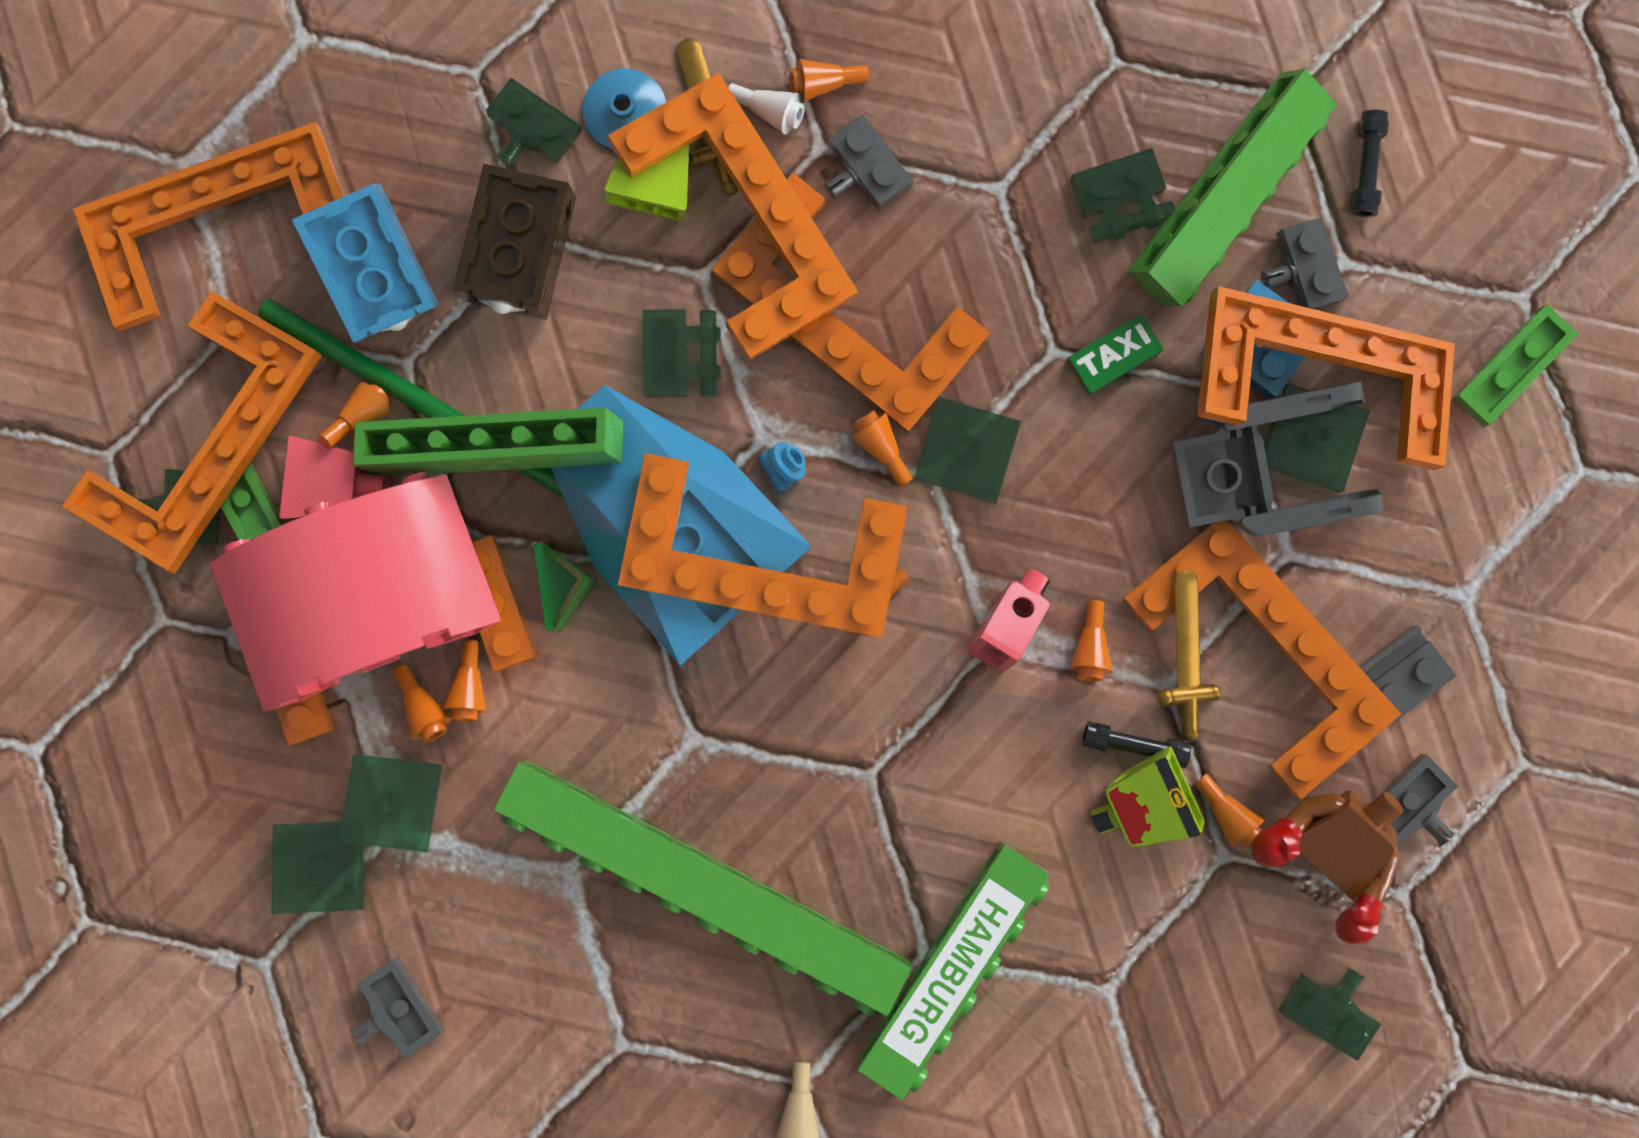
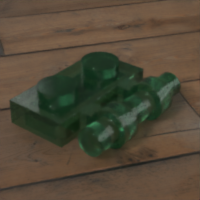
M1153 148L1074 173L1069 179L1083 219L1100 214L1102 223L1089 227L1090 236L1094 243L1108 238L1113 242L1125 238V233L1142 227L1149 230L1161 226V221L1168 219L1175 210L1171 200L1156 204L1152 199L1153 195L1162 193L1166 189ZM1132 202L1136 203L1138 208L1136 212L1120 217L1116 211L1117 207Z
M686 309L643 310V395L645 398L688 397V380L700 381L701 397L712 398L718 396L717 381L722 379L721 366L717 365V343L721 342V328L717 327V312L715 310H701L699 312L700 326H687ZM687 342L700 343V364H688Z

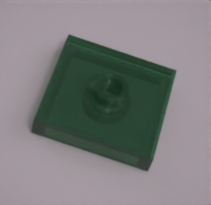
M1287 383L1283 387L1280 397L1310 392V390ZM1350 405L1330 411L1272 422L1264 445L1268 469L1337 493L1344 492L1370 410Z
M938 397L913 480L996 504L1021 421Z
M353 754L338 842L429 853L443 765Z
M365 821L273 824L271 914L365 909Z

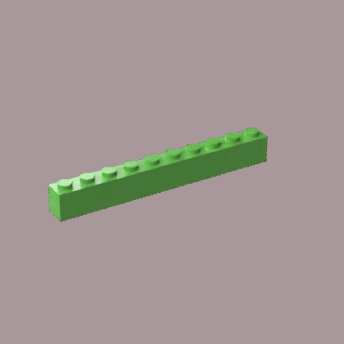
M527 760L518 762L494 808L495 811L504 815L501 821L509 827L521 832H525L529 828L541 834L540 842L558 852H564L565 848L581 855L579 859L581 864L599 873H602L605 868L619 875L618 883L634 892L641 893L643 888L659 896L656 902L662 907L678 914L684 909L697 916L695 922L702 928L715 934H719L722 929L735 936L734 943L742 949L756 955L759 950L775 957L773 963L780 969L793 975H797L800 970L814 978L813 985L820 990L834 996L840 991L854 998L852 1005L868 1015L875 1016L877 1011L886 1016L889 1015L912 969L910 960Z

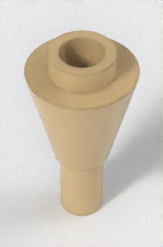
M793 1062L792 1092H789L776 1135L778 1138H820L812 1094L809 1092L810 1063Z

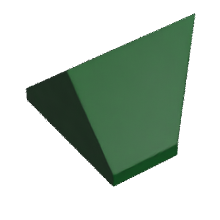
M544 543L533 544L545 629L550 632L562 631L597 584V581Z

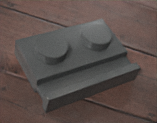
M1419 625L1411 626L1358 665L1401 713L1391 724L1456 677L1431 641H1427L1421 633L1422 629Z

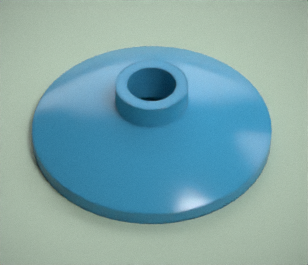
M626 68L612 70L598 77L587 90L582 108L584 123L588 132L597 143L614 151L608 143L609 134L666 103V100L659 85L647 74ZM626 99L630 101V106L627 110L619 111L615 108L619 100Z

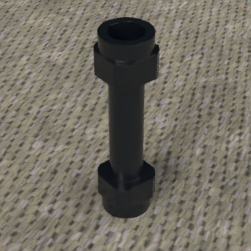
M1366 110L1361 115L1358 136L1363 138L1359 185L1358 189L1352 192L1350 204L1352 207L1351 214L1354 216L1378 215L1379 205H1381L1382 192L1376 190L1381 139L1388 134L1389 128L1388 113L1383 110Z
M1087 721L1083 732V747L1106 751L1108 747L1150 757L1162 749L1171 746L1180 767L1186 769L1189 764L1191 743L1167 738L1166 742L1125 734L1112 731L1109 725Z

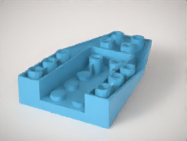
M603 385L577 409L606 407L623 420V464L552 467L551 469L595 569L681 666L741 610L618 585L645 453L690 463L672 550L785 572L812 546L723 451L608 386Z

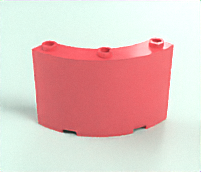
M427 472L416 473L404 478L401 481V485L366 494L333 506L330 501L314 504L304 510L306 515L304 517L274 528L251 540L242 539L225 545L223 547L225 554L210 563L264 712L303 701L339 684V678L349 674L368 672L399 660V655L424 646L427 650L478 634L502 621L447 474L429 478Z

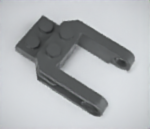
M1362 382L1248 404L1246 422L1238 426L1218 421L1207 435L1170 442L1185 526L1191 528L1228 520L1247 534L1261 537L1385 511L1381 489L1352 492L1272 508L1273 492L1263 438L1257 429L1260 424L1363 404L1365 399Z

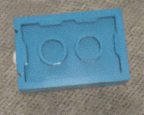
M371 184L292 219L353 343L380 331L402 330L414 316L439 305L381 184Z

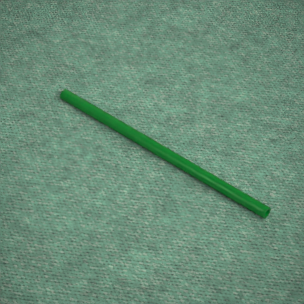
M268 298L261 304L258 310L260 318L315 349L367 382L379 386L384 392L428 418L466 416L272 299ZM551 468L515 469L564 499Z

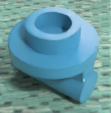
M778 442L772 448L757 456L779 494L791 488L795 482H798L805 476V458L796 446L786 442Z

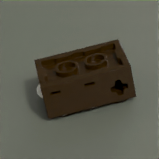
M483 164L453 286V291L464 302L490 307L500 314L512 312L547 320L576 202V196L569 183Z

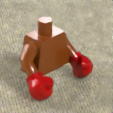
M1351 790L1341 795L1331 793L1306 797L1285 818H1279L1274 824L1257 833L1251 842L1252 857L1257 864L1273 868L1287 864L1290 860L1296 858L1300 852L1353 901L1351 907L1345 909L1335 922V931L1339 939L1347 944H1366L1378 933L1380 913L1383 909L1382 902L1392 885L1400 856L1397 849V832L1390 823L1399 817L1404 810L1401 804L1388 792H1383L1369 805Z

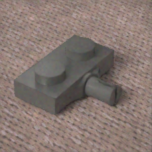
M863 114L829 137L828 145L839 158L843 169L842 173L824 184L828 193L831 192L830 196L833 199H836L837 196L850 187L855 186V188L865 193L876 209L879 210L912 187L913 179Z
M1321 217L1283 228L1276 234L1283 253V266L1261 272V281L1267 280L1263 283L1265 286L1270 288L1289 282V285L1297 293L1300 305L1315 310L1349 298Z
M1420 754L1383 791L1390 793L1404 810L1399 817L1390 823L1397 832V847L1412 832L1425 828L1438 841L1439 845L1449 842L1447 838L1452 839L1454 836V832L1436 815L1439 813L1443 801L1458 785L1426 754Z
M399 956L357 983L369 1002L372 1015L350 1030L352 1037H355L365 1029H369L354 1040L358 1045H362L365 1041L382 1031L383 1034L393 1040L403 1058H406L445 1031Z

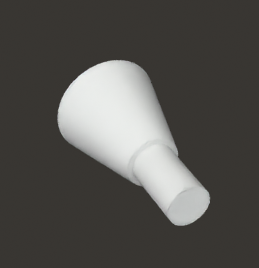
M731 83L728 87L739 104L749 107L752 112L783 134H788L792 128L797 129L803 119L805 106L801 103L799 93L768 90L753 91Z

